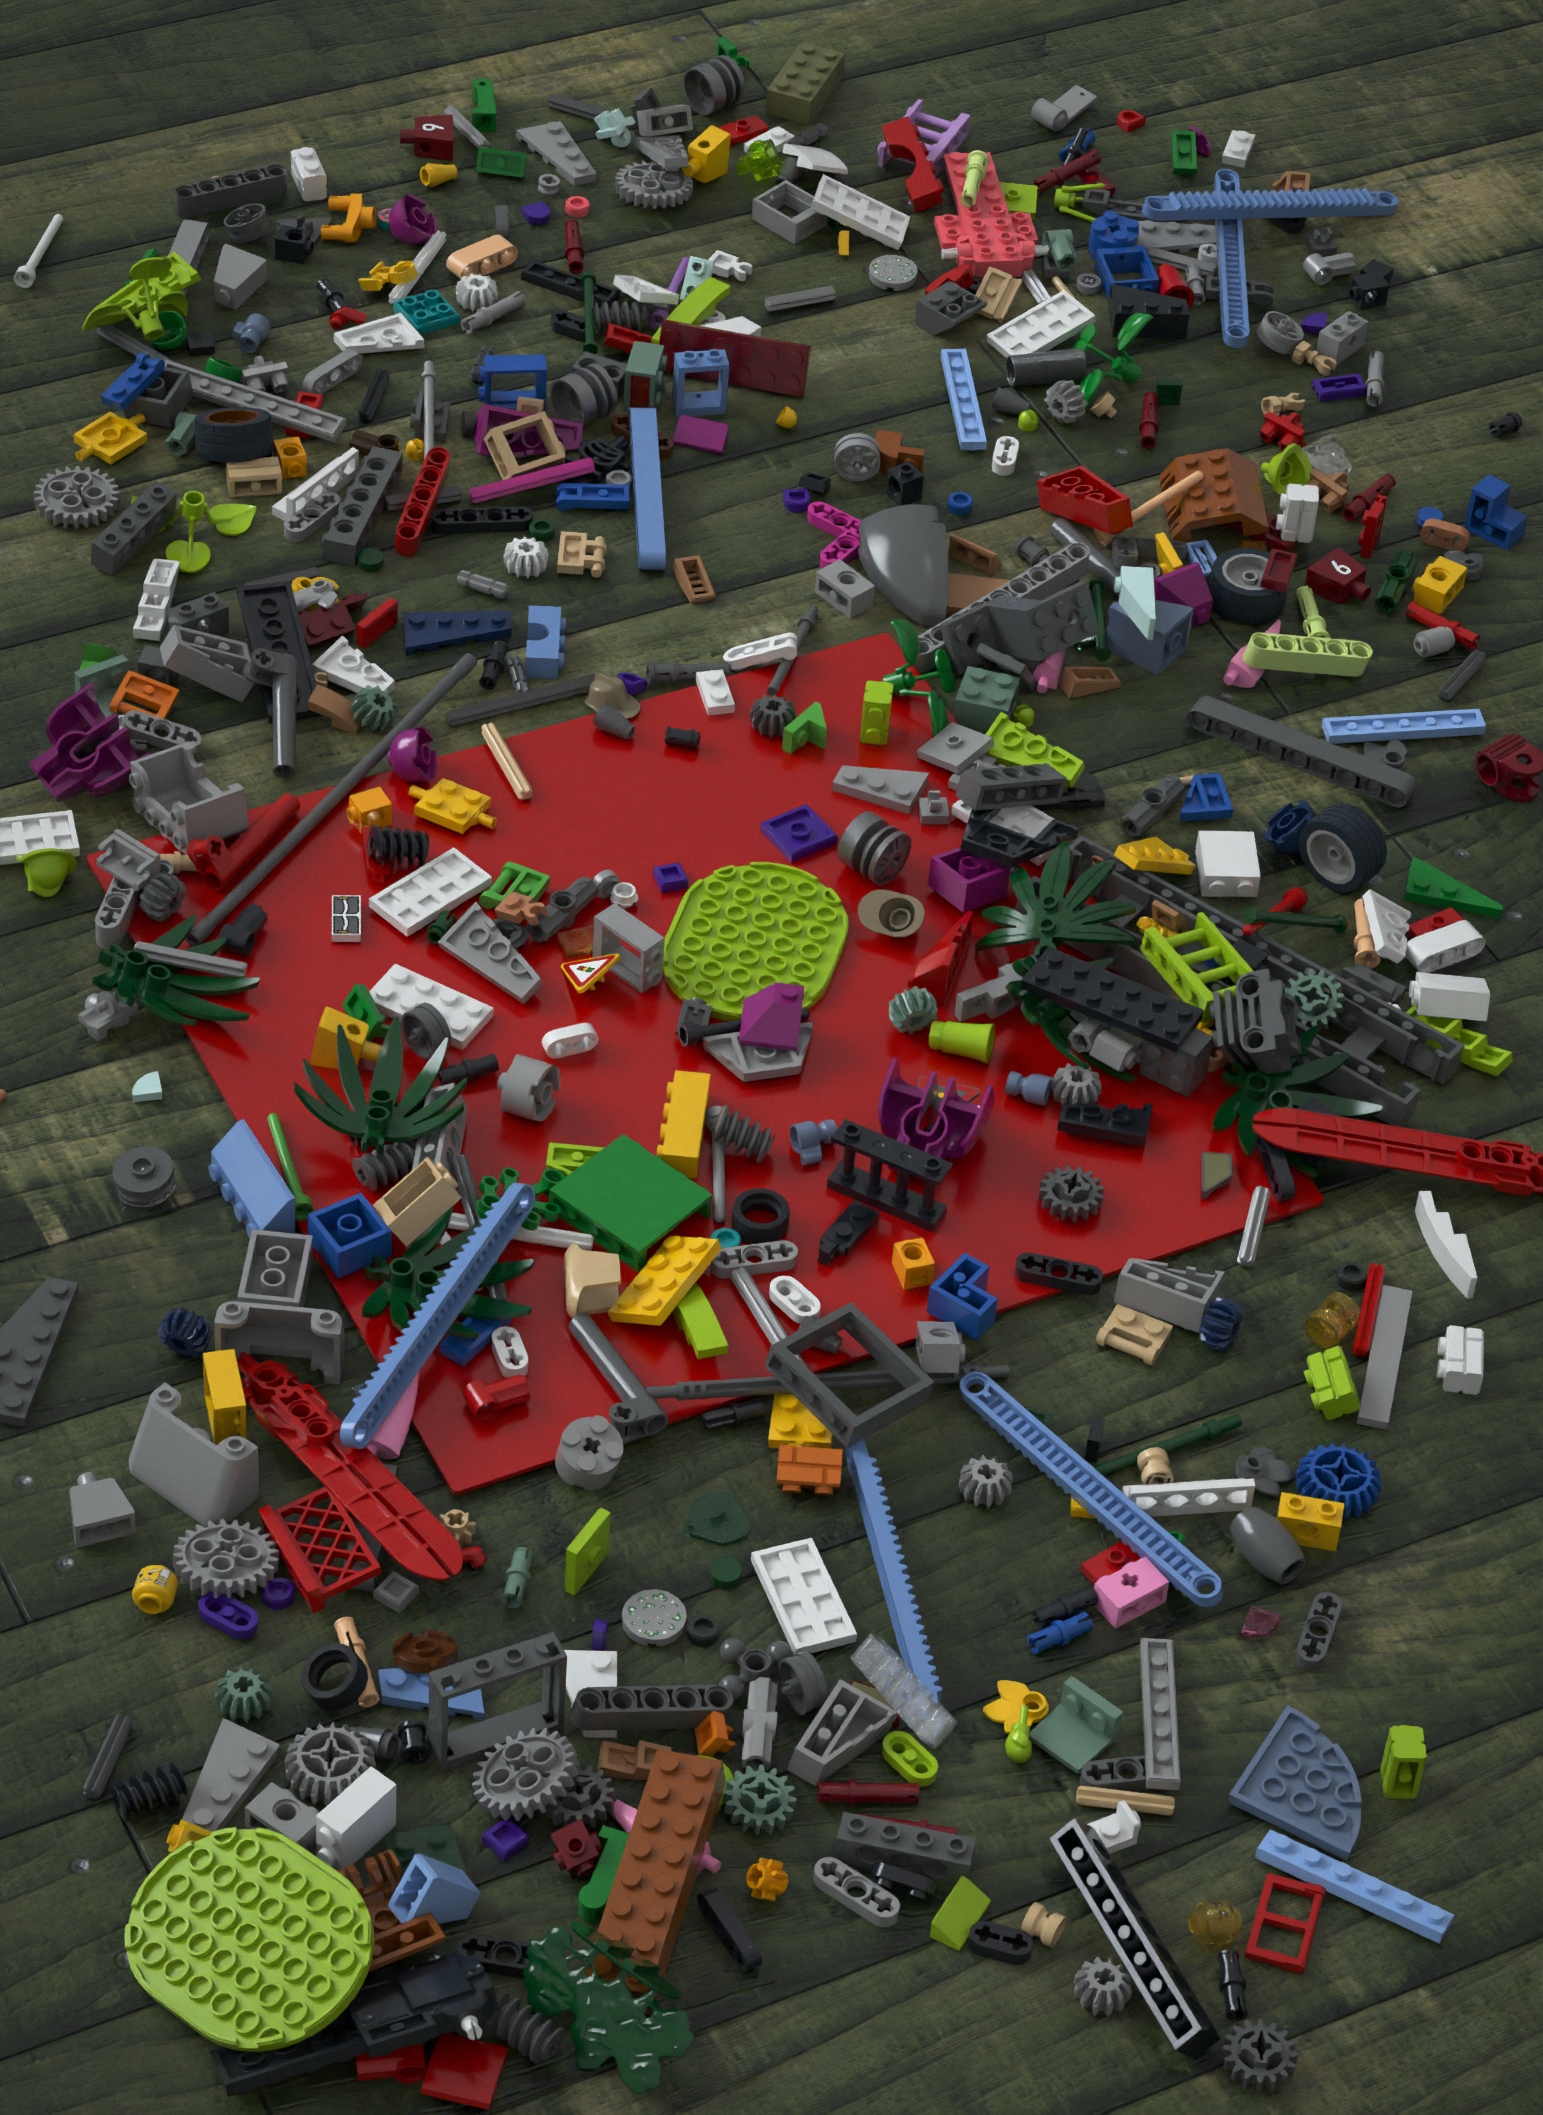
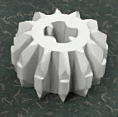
M470 273L469 277L462 276L461 280L457 282L456 299L458 305L463 306V310L471 309L474 312L481 307H489L496 303L498 298L496 281L491 280L490 276H482L481 273L479 275Z
M524 536L521 540L514 538L513 542L507 543L503 561L505 567L508 568V573H516L517 578L526 576L528 579L531 575L538 577L539 573L545 572L549 554L547 548L544 547V542H536L535 537L527 539Z

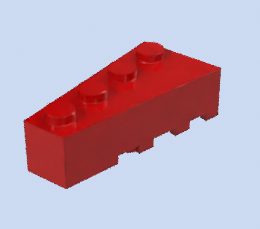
M1082 465L1036 480L1040 509L1108 534H1119L1124 529L1133 527L1130 498Z

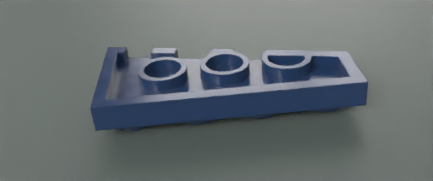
M510 611L403 613L406 656L414 655L415 650L424 648L427 649V652L439 650L440 645L452 643L454 647L464 645L468 640L475 639L477 642L511 637L512 635Z

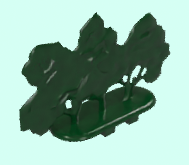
M576 1921L571 1922V1929L591 1946L588 1949H574L571 1935L561 1925L552 1927L543 1939H530L529 1947L526 1950L530 1962L523 1974L525 1986L528 1989V2005L533 2008L531 2014L535 2015L540 2012L544 2017H554L561 2012L569 2010L575 2014L576 2020L570 2027L572 2040L578 2047L575 2053L577 2069H599L608 2057H615L619 2069V2079L635 2094H644L648 2089L659 2087L661 2074L659 2058L683 2057L694 2039V2034L689 2031L690 2022L686 2011L681 2009L664 2011L658 2008L656 2001L657 1993L672 2000L682 1998V1994L678 1989L658 1975L660 1967L651 1960L633 1957L634 1948L625 1941L610 1940L597 1930ZM566 1949L572 1951V1954L568 1957L563 1956ZM600 1953L621 1968L615 1980L610 1982L604 1981L597 1975L594 1960ZM579 1957L578 1959L581 1962L584 1958L587 1959L586 1963L579 1969L570 1970L567 1966L570 1961ZM588 1966H591L592 1973L588 1977L585 1970ZM630 1974L648 1987L649 1991L638 1999L633 1997L625 1983L626 1976ZM649 2005L652 2009V2014L649 2018H646L644 2014Z

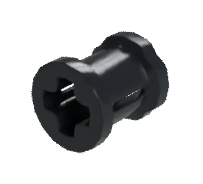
M408 1720L398 1726V1737L402 1740L403 1745L400 1752L401 1759L407 1764H421L430 1758V1747L425 1741L427 1728L423 1721Z

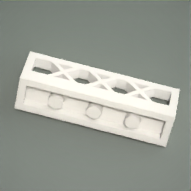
M352 447L342 456L334 459L273 505L272 515L285 521L321 493H336L353 480L356 471H359V450Z
M1254 1478L1129 1485L1122 1487V1493L1150 1517L1243 1511L1252 1506L1255 1482Z

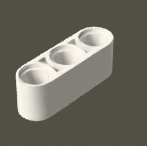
M1462 920L1411 939L1407 942L1405 957L1418 972L1430 973L1477 955L1484 948L1486 940L1469 921Z

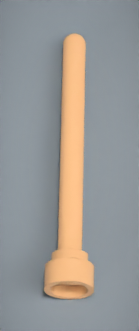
M1201 471L1192 473L1131 512L1132 522L1134 523L1201 481L1203 473ZM1094 529L1098 541L1104 547L1113 541V537L1117 536V534H1108Z

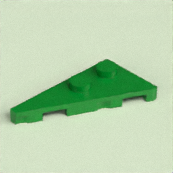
M1412 857L1404 900L1444 908L1452 907L1454 910L1501 918L1503 905L1424 861Z

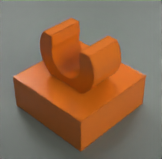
M712 1711L695 1728L699 1755L712 1757L718 1750L728 1753L736 1745L734 1741L728 1740V1736L733 1732V1728L726 1725L723 1713Z

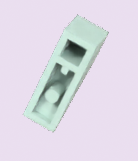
M1121 566L1120 577L1115 576L1114 593H1119L1120 606L1146 639L1153 640L1156 621L1153 568Z

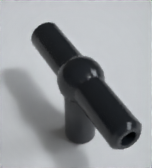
M1079 128L1072 145L1068 148V154L1062 166L1087 154L1081 150V146L1088 133L1086 129Z

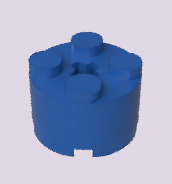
M1106 211L1103 216L1096 218L1091 224L1088 253H1091L1092 260L1095 261L1097 249L1137 246L1139 222L1135 219L1118 215L1114 211Z

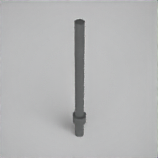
M811 605L807 613L802 615L798 622L799 628L795 634L798 637L797 654L807 634L813 630L816 624L815 618L819 608L815 605ZM783 658L767 689L768 695H777L795 658L792 660Z

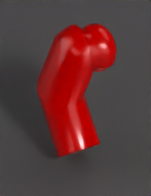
M343 307L332 313L329 318V324L335 330L341 329L343 325L350 321L362 325L366 320L367 314L350 307Z
M471 1546L461 1549L463 1555L462 1565L469 1561L471 1566L477 1569L487 1562V1556L483 1554L481 1547ZM439 1563V1565L444 1569V1571L450 1576L452 1573L448 1571L441 1563Z

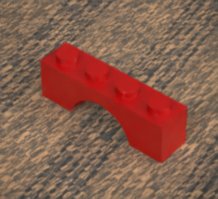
M907 116L881 126L884 140L892 158L907 159L916 165L913 174L905 181L908 196L915 212L918 213L943 203L941 193L944 192L942 182L940 178L935 180L934 174H936V169L932 160L927 161L926 159L928 151L925 143H919L918 138L921 136L916 123L912 125Z

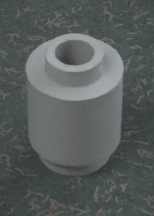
M1443 626L1418 632L1414 640L1415 651L1423 658L1448 652L1455 644L1452 630Z

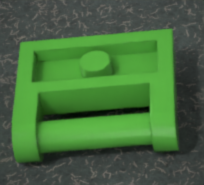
M506 862L501 868L500 876L491 888L484 891L479 897V903L486 909L496 908L511 892L533 897L536 903L550 885V876L513 862ZM515 879V881L512 883V885L509 887L504 895H500V893L503 891V889L506 887L509 881Z

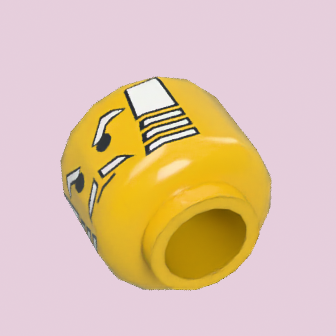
M149 1565L142 1568L137 1575L132 1590L134 1603L143 1612L148 1614L167 1611L174 1602L178 1589V1579L171 1570L162 1565Z

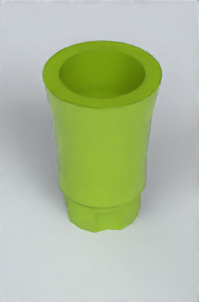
M933 1021L929 1034V1046L931 1049L972 1058L986 1064L990 1062L995 1041V1024Z

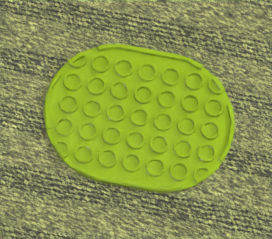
M750 862V865L739 867L734 865L725 866L714 870L713 874L705 879L697 880L685 893L664 940L663 974L667 984L682 1001L684 999L690 1000V998L706 1001L707 1005L712 1006L710 1017L728 1022L742 1019L744 999L775 982L804 986L802 1009H809L822 998L831 983L846 945L849 926L848 915L842 906V900L832 888H827L819 882V878L801 869L771 862Z
M231 1827L212 1831L210 1836L194 1843L189 1841L174 1850L151 1871L138 1889L131 1904L133 1909L129 1922L125 1926V1949L127 1950L130 1968L146 1993L213 2043L229 2049L246 2052H262L288 2047L313 2036L328 2026L348 2007L362 1987L368 1974L374 1951V1927L366 1903L353 1884L338 1871L295 1841L278 1832L258 1827L256 1830Z

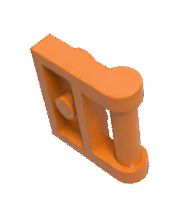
M128 670L110 703L109 711L116 714L118 712L126 714L129 711L137 710L166 720L178 698L180 689ZM124 699L156 710L158 713L154 714L123 701Z

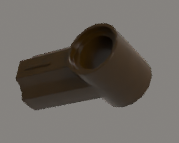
M357 429L352 434L351 441L349 442L350 449L353 447L359 450V454L366 456L369 455L373 446L400 452L399 438L393 434L377 436Z

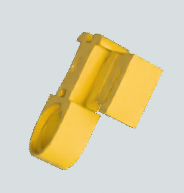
M381 261L369 272L371 278H360L358 282L362 291H380L385 282L405 284L414 280L418 273L412 261H399L392 267H385L384 262Z

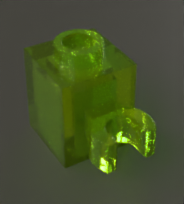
M772 139L765 141L757 140L750 144L745 156L738 158L739 164L735 165V169L738 175L745 174L751 170L755 180L759 181L778 176L783 162Z

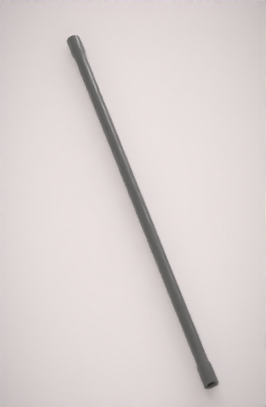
M464 654L451 668V671L204 919L200 920L191 929L186 937L189 945L194 947L202 944L229 913L387 755L396 735L413 728L460 680L464 679L476 667L477 660L472 654Z

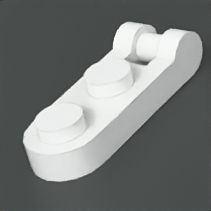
M790 632L729 649L723 658L725 662H728L729 669L734 671H741L748 666L756 664H768L782 657L786 660H792L797 656L798 637Z

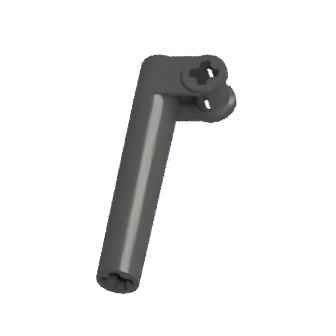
M1065 518L1055 520L1050 527V533L1064 547L1076 542L1087 545L1090 549L1088 570L1096 577L1102 578L1105 586L1114 593L1115 576L1120 577L1121 568L1115 567L1109 557ZM1144 563L1139 566L1153 568L1154 580L1161 576V569L1156 564Z
M258 648L252 652L251 661L244 666L243 675L253 684L272 687L273 772L278 777L287 778L295 774L297 659L290 654Z
M587 1313L576 1315L568 1325L569 1330L622 1401L610 1407L609 1419L611 1420L610 1424L619 1432L623 1445L662 1431L669 1421L666 1413L653 1397L647 1395L643 1383Z

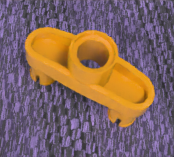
M352 193L350 196H329V211H348L346 223H343V225H322V241L343 240V242H356L363 229H375V207H364L362 193Z

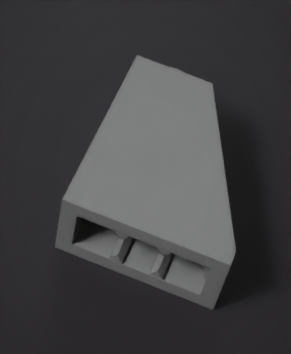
M224 244L214 278V302L236 310L268 280L267 259Z

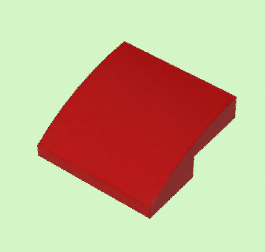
M448 2033L440 2034L424 2077L421 2094L489 2110L498 2090L500 2075L508 2059L509 2047L471 2040Z

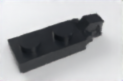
M853 1200L822 1235L817 1261L828 1266L838 1254L848 1256L878 1222L880 1212Z

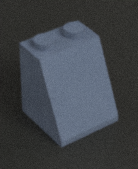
M1155 600L1156 621L1153 640H1147L1120 606L1119 601L1114 602L1108 611V616L1110 617L1106 629L1107 646L1111 652L1158 676L1188 649L1194 609L1189 606Z

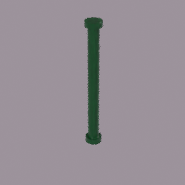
M585 272L581 276V283L584 285L585 316L583 352L596 354L598 352V345L595 342L594 284L596 283V276L592 272Z
M1094 577L1089 581V589L1092 592L1093 606L1100 630L1096 634L1097 648L1095 649V658L1099 661H1107L1111 657V650L1107 646L1103 601L1105 583L1102 578Z
M1255 907L1246 908L1243 914L1244 921L1247 924L1265 922L1333 928L1336 932H1343L1348 926V920L1344 915L1326 917L1259 911Z

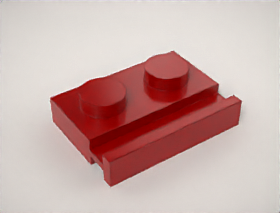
M1378 494L1371 509L1364 512L1362 525H1365V530L1361 531L1358 545L1362 546L1361 557L1370 559L1377 541L1380 539L1388 498L1386 496Z

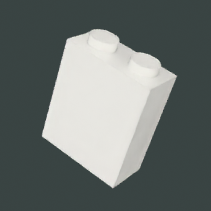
M1198 831L1195 852L1201 896L1257 897L1261 876L1254 832Z
M1416 972V980L1410 982L1409 998H1412L1411 1004L1416 1007L1418 1015L1487 1021L1490 991L1485 978Z
M371 1766L316 1815V1857L333 1869H343L344 1872L346 1866L358 1861L396 1826L397 1784Z

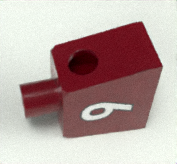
M453 115L416 117L415 129H400V144H414V155L416 157L453 161Z
M1337 547L1307 569L1305 586L1311 588L1314 594L1337 604H1343L1353 596L1361 601H1365L1371 593V588L1364 584L1366 568L1340 547Z

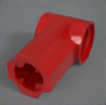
M520 1374L490 1384L485 1380H475L469 1383L462 1393L475 1419L481 1422L493 1419L500 1412V1409L530 1400L528 1382L524 1375Z
M424 2044L406 2046L394 2050L386 2056L370 2058L368 2052L355 2056L358 2081L396 2077V2080L401 2083L411 2084L423 2080L427 2071Z

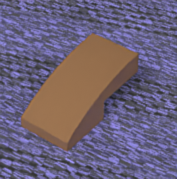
M316 685L307 702L306 709L332 718L330 726L354 735L357 734L362 724L360 721L354 720V713L350 710L352 707L351 701L326 687Z
M1154 900L1152 903L1153 920L1178 932V934L1190 931L1185 915L1158 900Z
M639 1740L636 1748L603 1741L600 1747L598 1771L603 1770L606 1777L647 1780L657 1749L671 1751V1747Z

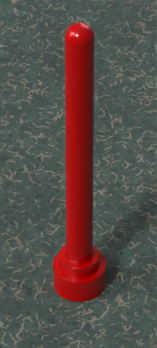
M1294 887L1284 894L1282 902L1268 911L1281 913L1299 911L1308 902L1307 894L1303 889ZM1257 922L1256 924H1247L1243 927L1242 932L1245 936H1251L1269 923Z

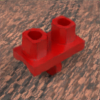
M1268 411L1264 415L1265 424L1259 431L1261 440L1269 444L1276 437L1280 438L1281 440L1278 442L1281 451H1284L1292 443L1300 445L1302 449L1307 446L1304 442L1305 430H1303L1304 425L1300 423V414L1293 412L1289 416L1283 414L1279 417Z

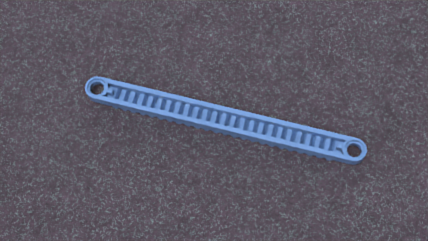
M1230 169L1218 170L1214 179V191H1217L1218 194L1225 191L1228 194L1233 190L1236 194L1240 190L1239 175ZM1215 219L1223 341L1230 347L1242 348L1247 345L1250 332L1242 219Z
M1333 188L1329 192L1326 189H1322L1320 192L1317 189H1314L1312 192L1306 189L1303 193L1300 189L1295 193L1292 189H1289L1287 193L1283 189L1279 193L1276 190H1272L1270 193L1267 190H1264L1262 193L1256 190L1253 194L1250 190H1247L1245 194L1242 190H1239L1236 194L1231 190L1228 194L1225 191H1222L1220 194L1217 191H1213L1211 195L1208 191H1205L1202 195L1199 191L1194 195L1191 191H1188L1186 195L1180 191L1177 195L1171 192L1168 196L1147 197L1141 211L1145 217L1156 221L1386 216L1395 213L1399 200L1392 193L1385 191L1369 192L1367 188H1364L1362 191L1356 188L1353 192L1350 188H1347L1345 192L1342 188H1339L1337 192Z
M512 1183L499 1202L491 1204L492 1210L486 1211V1218L479 1221L481 1227L473 1229L475 1235L468 1236L469 1243L461 1246L463 1252L456 1253L457 1260L451 1261V1268L444 1270L445 1277L439 1278V1285L432 1287L433 1294L426 1295L428 1302L420 1304L421 1311L414 1312L416 1319L407 1322L409 1328L402 1329L403 1336L395 1339L397 1345L390 1346L391 1353L383 1356L385 1362L378 1363L379 1371L371 1373L373 1379L365 1382L367 1388L360 1389L358 1391L360 1397L352 1400L354 1407L344 1419L340 1429L341 1443L345 1447L363 1449L373 1438L531 1212L535 1203V1192L531 1185Z
M977 1371L970 1372L961 1379L960 1390L962 1399L981 1416L984 1422L987 1421L992 1429H996L1000 1436H1004L1009 1444L1012 1443L1017 1451L1020 1450L1025 1458L1028 1457L1033 1465L1036 1464L1041 1472H1046L1050 1480L1054 1479L1058 1487L1062 1486L1066 1494L1070 1493L1075 1501L1078 1500L1081 1507H1086L1091 1516L1095 1515L1100 1524L1103 1522L1108 1531L1112 1530L1116 1538L1120 1537L1125 1546L1129 1545L1133 1553L1137 1552L1140 1559L1146 1556L1169 1583L1173 1584L1177 1591H1182L1195 1604L1201 1607H1211L1220 1602L1223 1596L1221 1579L1215 1572L986 1374ZM973 1384L984 1386V1389L979 1393L968 1391V1388ZM1204 1584H1210L1215 1587V1590L1210 1594L1205 1595L1198 1592V1588Z
M862 1439L848 1448L844 1445L848 1468L924 1739L926 1741L943 1739L944 1720L940 1707L942 1687L938 1686L939 1677L935 1676L936 1666L932 1665L933 1656L930 1655V1646L927 1645V1635H924V1625H921L922 1617L918 1615V1605H915L916 1596L912 1595L913 1586L910 1585V1575H907V1565H904V1555H901L902 1547L898 1545L899 1537L895 1535L896 1526L893 1525V1516H890V1506H887L888 1498L884 1496L885 1487H882V1477H879L880 1470L876 1467L877 1459L869 1457L865 1440Z

